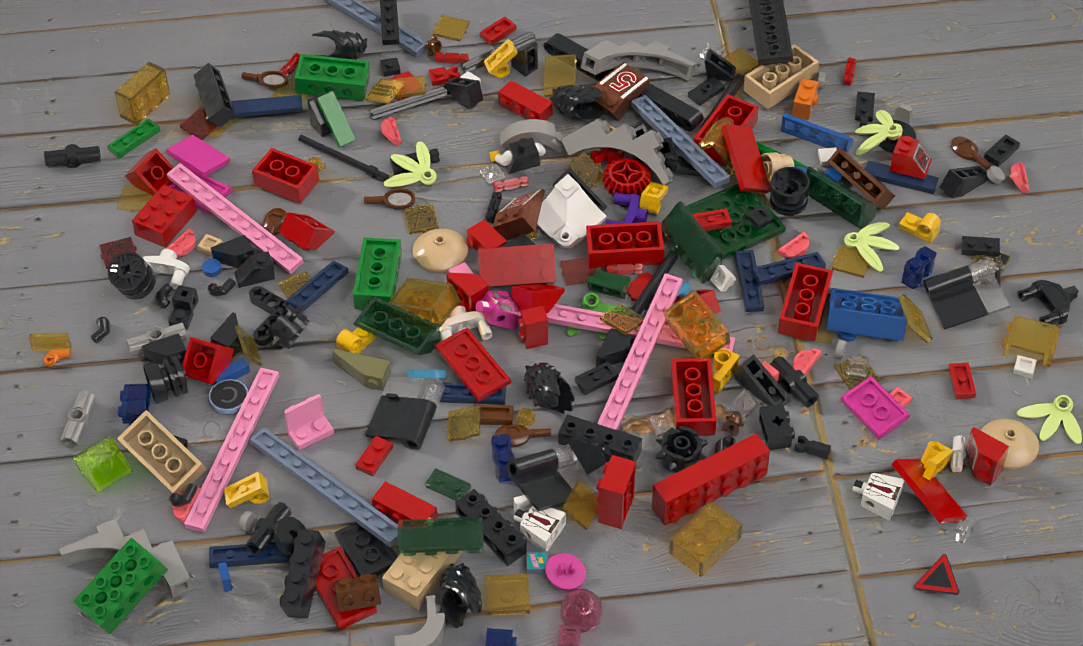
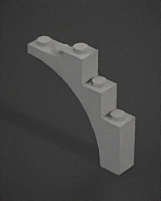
M604 40L584 52L581 68L596 75L602 71L617 68L625 62L631 67L663 71L689 81L692 79L696 64L669 51L670 47L656 40L646 47L632 40L622 46Z
M597 119L561 139L570 156L597 148L624 150L644 161L657 174L663 185L668 186L673 183V174L669 167L666 168L663 154L658 152L659 149L664 147L661 143L663 138L659 132L656 133L654 130H650L635 138L637 135L633 127L624 124L609 133L610 128L607 122Z
M116 519L96 526L97 534L89 535L82 540L59 548L64 565L68 566L87 560L112 559L132 537L168 569L160 580L166 585L172 597L193 589L190 577L172 540L160 543L152 548L144 529L124 537Z

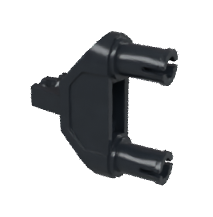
M1038 280L1033 282L1030 287L1019 290L1017 294L1021 302L1033 297L1039 298L1050 311V314L1039 318L1040 325L1045 329L1056 323L1063 324L1067 322L1070 303L1077 298L1079 290L1075 286L1063 289L1060 284L1047 280Z

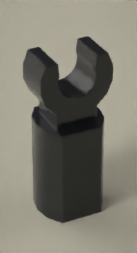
M798 436L797 442L803 445L795 444V451L800 453L806 451L808 454L828 459L831 445L814 440L809 441L805 436Z

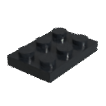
M357 522L334 532L337 541L359 577L364 574H376L378 576L388 571L398 558L392 547L383 543Z

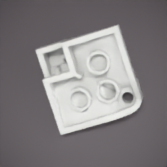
M567 174L555 185L552 192L542 202L537 226L559 247L572 248L586 238V226L601 225L607 219V216L586 195L581 186Z

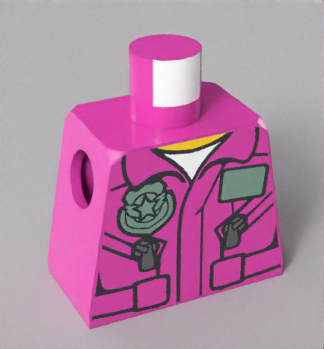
M488 291L481 301L476 303V311L482 313L487 322L492 325L514 330L518 325V319L521 318V311L507 291Z

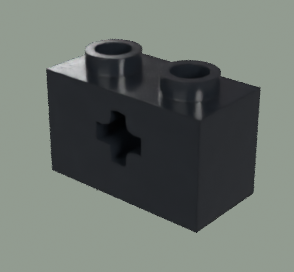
M777 404L760 407L758 419L769 450L791 447L792 439H795L794 428L789 425L790 415L788 411H785L784 405Z

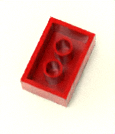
M272 147L252 170L254 186L301 204L319 181L317 165Z
M163 184L132 219L135 235L166 248L197 212L194 197Z
M612 455L610 462L605 463L603 479L599 478L596 490H598L596 502H598L596 514H598V523L622 529L635 497L636 462Z

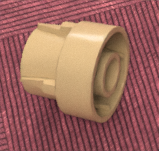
M776 152L763 153L761 155L769 184H771V178L777 170L784 167H794V161L789 155Z

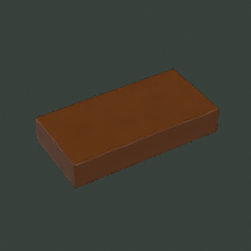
M474 404L473 414L475 415L473 417L478 418L479 422L473 420V423L477 422L479 425L513 424L514 407L513 405Z

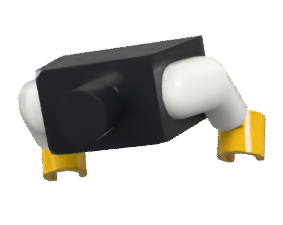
M522 138L518 142L510 143L503 155L500 154V150L489 152L491 162L496 161L505 166L508 174L540 166L539 156L545 154V148L542 143H534L533 138Z

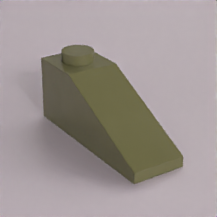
M339 349L333 350L334 363L365 387L384 390L391 374L390 361Z

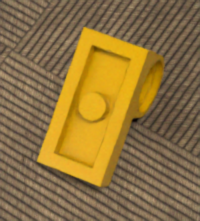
M507 39L484 60L488 72L498 78H504L510 73L508 62L518 54L511 40Z
M651 182L641 194L639 208L647 209L648 213L658 215L662 199L667 194L669 186Z
M907 212L900 221L898 228L932 243L940 232L941 220L934 213H927L922 219Z
M363 323L353 332L344 329L337 336L336 349L359 354L377 338V333Z
M719 349L715 352L713 361L714 391L720 393L733 376L731 371L739 366L740 355L727 349Z
M930 441L921 458V462L926 469L923 477L930 481L947 466L953 450L939 442Z
M259 472L224 488L226 505L230 508L247 500L254 504H262L267 502L270 497L267 480Z

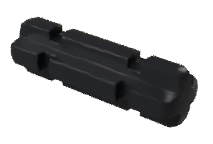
M494 191L492 193L487 208L488 211L485 215L487 222H494L495 215L498 212L502 199L501 192Z

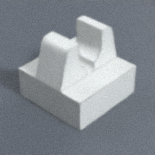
M718 265L710 281L721 292H726L730 286H733L736 278L724 265Z

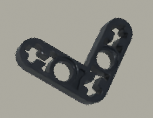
M256 286L249 291L251 303L271 315L254 331L253 336L258 346H266L273 340L266 335L271 328L270 324L278 319L287 306L286 300L261 286ZM277 302V305L272 307L268 306V303Z

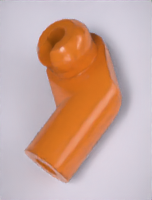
M70 349L51 350L44 357V364L47 367H51L60 359L71 358Z

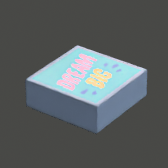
M547 551L526 552L527 574L545 573V565L548 562Z

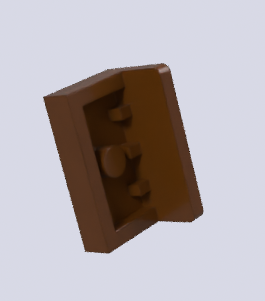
M364 574L358 578H343L334 582L340 612L381 604L376 574Z

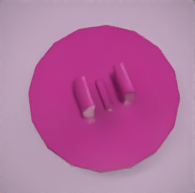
M560 553L549 558L545 565V575L554 587L570 591L582 586L586 578V569L577 557L571 554Z

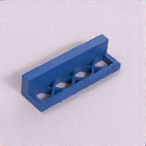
M786 113L782 116L781 132L825 148L836 147V150L841 148L847 153L853 145L854 139L850 138V136Z

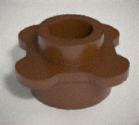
M433 36L431 40L426 42L429 56H433L434 53L436 54L441 51L442 43L437 40V36Z

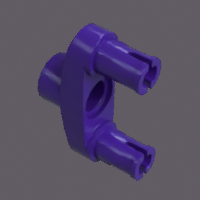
M615 192L614 204L629 206L624 221L606 219L605 225L642 223L647 221L648 210L639 208L640 195Z

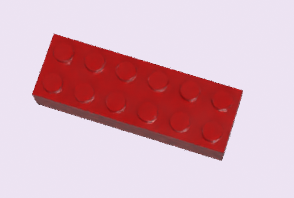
M754 434L653 484L652 510L665 526L669 523L677 522L687 514H693L705 505H711L715 500L726 497L739 488L746 487L756 479H762L768 471L769 448L757 434Z

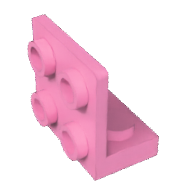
M320 394L309 397L305 401L290 406L284 411L288 435L299 451L334 434L333 427L324 416Z

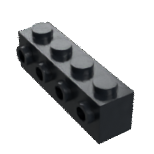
M207 63L193 77L196 82L195 86L199 91L198 95L203 103L202 107L207 114V120L221 128L235 116V112L220 71L210 63Z
M568 414L558 432V444L566 448H570L566 440L572 435L577 434L602 441L610 449L611 457L614 455L636 462L642 450V438Z
M473 489L455 502L456 514L507 566L526 554L527 539L522 533H518L509 520H505L501 516L500 511L488 503L487 498L483 494H479Z
M299 530L298 536L294 539L293 556L289 559L290 569L284 580L285 590L284 594L280 597V607L288 617L307 619L309 617L326 544L319 531Z

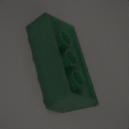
M810 166L807 168L809 197L859 229H863L875 218L877 205L872 201L867 200L820 169Z
M681 201L678 202L662 221V237L670 243L672 250L679 254L683 264L691 269L693 276L696 279L698 278L703 284L711 279L718 265H722L723 252Z
M375 296L353 323L354 326L417 355L431 353L435 345L441 340L439 325Z
M483 516L399 520L397 528L398 552L403 553L404 556H415L416 553L425 552V555H436L437 552L446 551V554H458V551L466 550L467 553L473 554L484 550Z

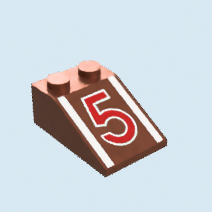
M623 62L595 85L596 88L601 90L602 97L592 102L603 108L605 113L620 121L631 107V101L639 97L651 79Z
M540 189L512 199L496 213L493 228L506 240L516 238L522 233L534 232L545 190Z

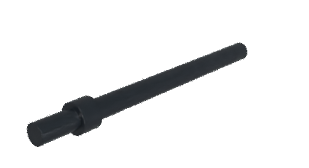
M304 135L299 136L298 140L365 171L367 175L373 178L377 177L384 181L389 178L388 174L379 171L373 165H366Z

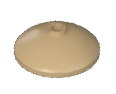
M440 228L427 231L420 235L413 245L414 260L421 268L430 272H449V269L464 263L468 256L467 241L461 234L450 229Z
M997 419L987 423L981 429L982 432L1009 446L1003 469H1021L1030 465L1036 459L1039 451L1038 438L1027 425L1012 419Z

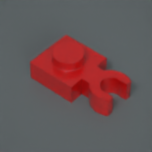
M453 66L448 70L445 67L428 70L432 86L442 85L444 82L449 81V79L460 77L458 66Z
M600 148V151H591L590 158H594V163H601L603 160L612 162V160L617 161L618 158L624 159V152L616 148Z

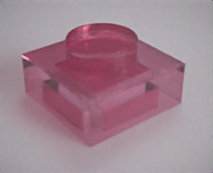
M559 624L558 646H580L581 626Z

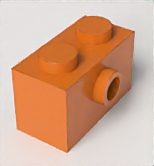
M801 79L793 102L792 116L804 120L810 119L814 105L817 106L819 95H817L818 81Z

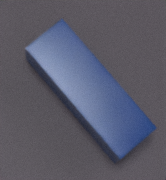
M241 358L229 364L214 384L228 379L236 380L250 373L248 363L244 358Z

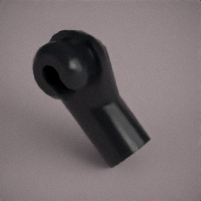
M229 278L222 286L217 287L216 283H211L207 289L211 296L226 295L236 285V282Z
M166 283L155 296L156 304L162 308H166L170 304V300L166 297L173 289L169 284Z
M99 317L96 320L98 330L91 335V339L95 343H98L110 333V322L106 317Z
M729 435L717 441L715 444V454L734 445L736 442L735 438Z
M190 483L184 494L173 493L170 495L169 501L175 507L189 504L198 487Z

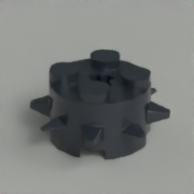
M289 304L266 334L273 339L271 347L278 343L283 348L290 349L299 337L296 333L301 334L310 322L301 313L303 305L295 309Z
M680 426L679 429L672 427L663 435V439H656V442L661 445V451L655 455V458L662 459L663 467L668 468L670 471L679 472L707 458L702 454V448L708 444L707 440L700 439L698 433L689 427Z

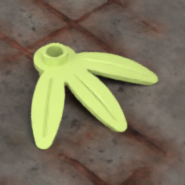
M884 110L877 111L876 117L881 124L865 125L855 131V133L861 135L875 134L864 141L855 154L860 156L868 152L887 137L890 140L899 139L903 132L902 126L893 124L892 117L888 112Z
M419 141L416 145L419 164L404 155H391V159L397 165L412 173L395 175L386 180L384 186L401 187L418 181L428 186L436 181L437 175L430 168V154L423 142Z
M886 222L870 224L861 229L859 233L852 232L844 238L846 246L852 250L857 249L863 259L878 272L883 271V265L878 255L870 247L892 251L899 249L897 244L888 239L872 236L888 229L890 224Z
M1066 395L1056 397L1053 403L1030 405L1017 411L1019 417L1031 419L1050 415L1040 431L1039 439L1041 441L1049 439L1057 431L1060 422L1063 421L1064 429L1069 438L1075 444L1082 443L1080 427L1071 413L1073 401ZM1064 403L1067 407L1062 408L1059 405Z

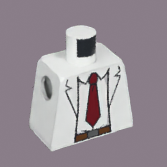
M872 473L868 483L856 479L852 491L863 494L861 500L862 507L890 521L901 496L904 479Z
M532 506L528 513L518 509L515 512L514 520L521 523L520 533L525 536L527 541L542 551H548L566 525V513L553 508L538 512Z

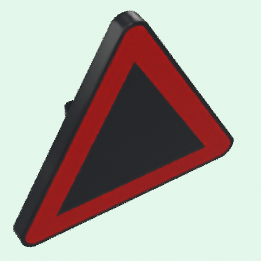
M943 554L914 585L916 590L953 595L960 593L946 554Z

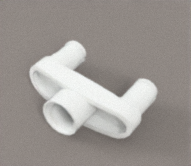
M163 249L159 256L142 257L153 268L154 272L173 275L169 285L174 290L177 289L178 285H182L184 278L187 277L190 270L189 266L177 260V254L169 249Z
M457 306L451 309L449 313L451 317L443 320L436 326L437 334L441 337L442 341L466 327L468 329L478 327L483 340L492 338L490 326L484 315L477 311L467 312L464 306Z

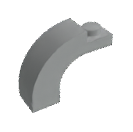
M538 119L522 120L511 124L500 133V146L507 149L510 143L518 142L522 138H533L534 143L545 144L559 153L564 150V145L561 141L564 136L555 131V124Z
M435 595L426 596L428 617L424 627L410 635L394 636L395 646H440L444 639L446 622L445 614L440 613V603H435Z

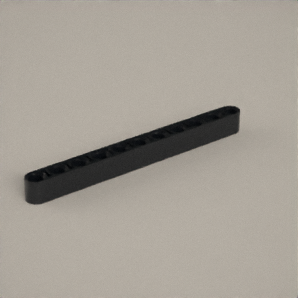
M559 33L554 34L543 45L548 54L598 82L615 69L605 70L596 75L582 69L581 64L584 52L588 51V49ZM650 83L639 95V97L646 95L677 126L686 131H693L704 120L703 114L698 109Z

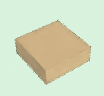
M206 234L197 245V251L212 256L210 247L223 242L221 239Z

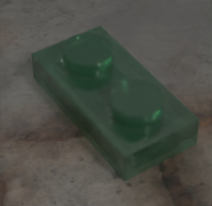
M435 468L425 482L426 488L455 501L466 495L471 489L470 483Z

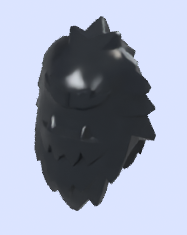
M323 30L312 34V36L330 38L336 45L333 54L329 56H316L357 60L367 48V38L362 39L361 35L357 32L354 34L348 31L344 33L337 30Z
M566 85L552 89L553 96L550 97V100L553 102V106L562 114H570L575 118L589 120L605 115L604 109L592 102L602 97L601 90L596 87Z
M546 362L525 366L524 381L527 388L526 393L529 394V399H533L535 407L540 406L548 410L556 409L562 414H565V411L573 410L572 401H575L574 395L571 392L570 385L561 376V372Z
M451 563L443 571L440 580V587L442 589L440 598L445 617L455 628L463 626L467 610L470 609L473 614H476L477 611L480 613L483 609L481 592L475 577L470 572V568L464 566V563L457 566Z

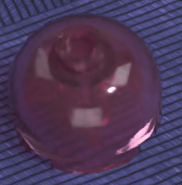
M579 588L569 592L561 603L560 617L563 624L570 630L573 628L583 633L596 628L602 618V604L599 597L588 589Z

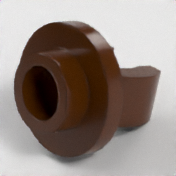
M734 414L731 417L726 416L725 419L728 422L724 424L723 430L727 432L730 426H734L732 434L736 436L739 433L738 426L744 427L742 418Z

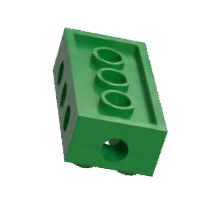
M301 54L295 74V92L309 95L323 93L325 95L333 91L336 98L365 100L370 79V61Z
M363 238L353 291L355 309L393 310L402 258L401 239Z
M131 537L75 598L73 603L101 628L111 634L168 569Z

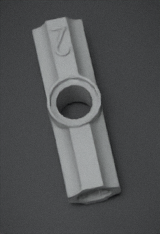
M179 323L166 328L152 327L146 334L127 339L126 341L132 356L143 352L142 345L178 333L181 339L184 340L187 339V334L183 323Z
M83 390L79 392L74 406L68 411L69 419L60 439L61 444L68 448L78 446L83 431L89 426L88 418L96 401V396L90 393V391Z

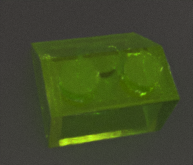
M105 437L72 457L83 477L97 493L133 472L113 437Z

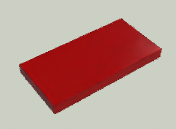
M724 124L721 128L740 190L768 194L771 188L752 127Z
M467 327L435 345L436 351L478 402L511 384L509 376Z
M921 459L894 460L892 466L939 523H961L969 518L935 476L930 481L923 477L926 469Z
M341 547L323 554L315 587L339 630L377 613L375 605L344 612L339 611L334 582L343 578H358Z

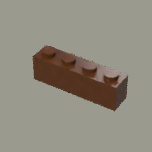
M838 148L827 161L880 208L885 209L896 196L841 148Z

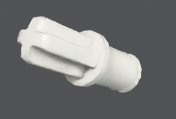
M959 435L953 438L950 468L954 473L962 471L963 459L966 457V438H962Z

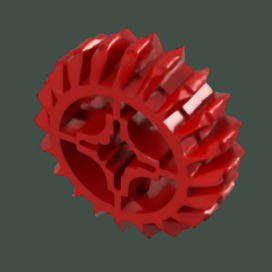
M626 157L623 160L618 158L617 161L612 160L611 164H607L603 171L602 182L608 194H612L613 197L615 192L628 195L637 194L641 197L642 192L651 183V173L646 164L641 163L640 160L635 161L634 158L627 159Z

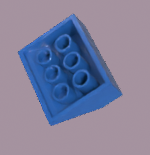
M831 288L826 330H830L833 333L846 332L853 336L867 335L873 339L880 337L888 338V340L894 342L904 341L907 324V298Z

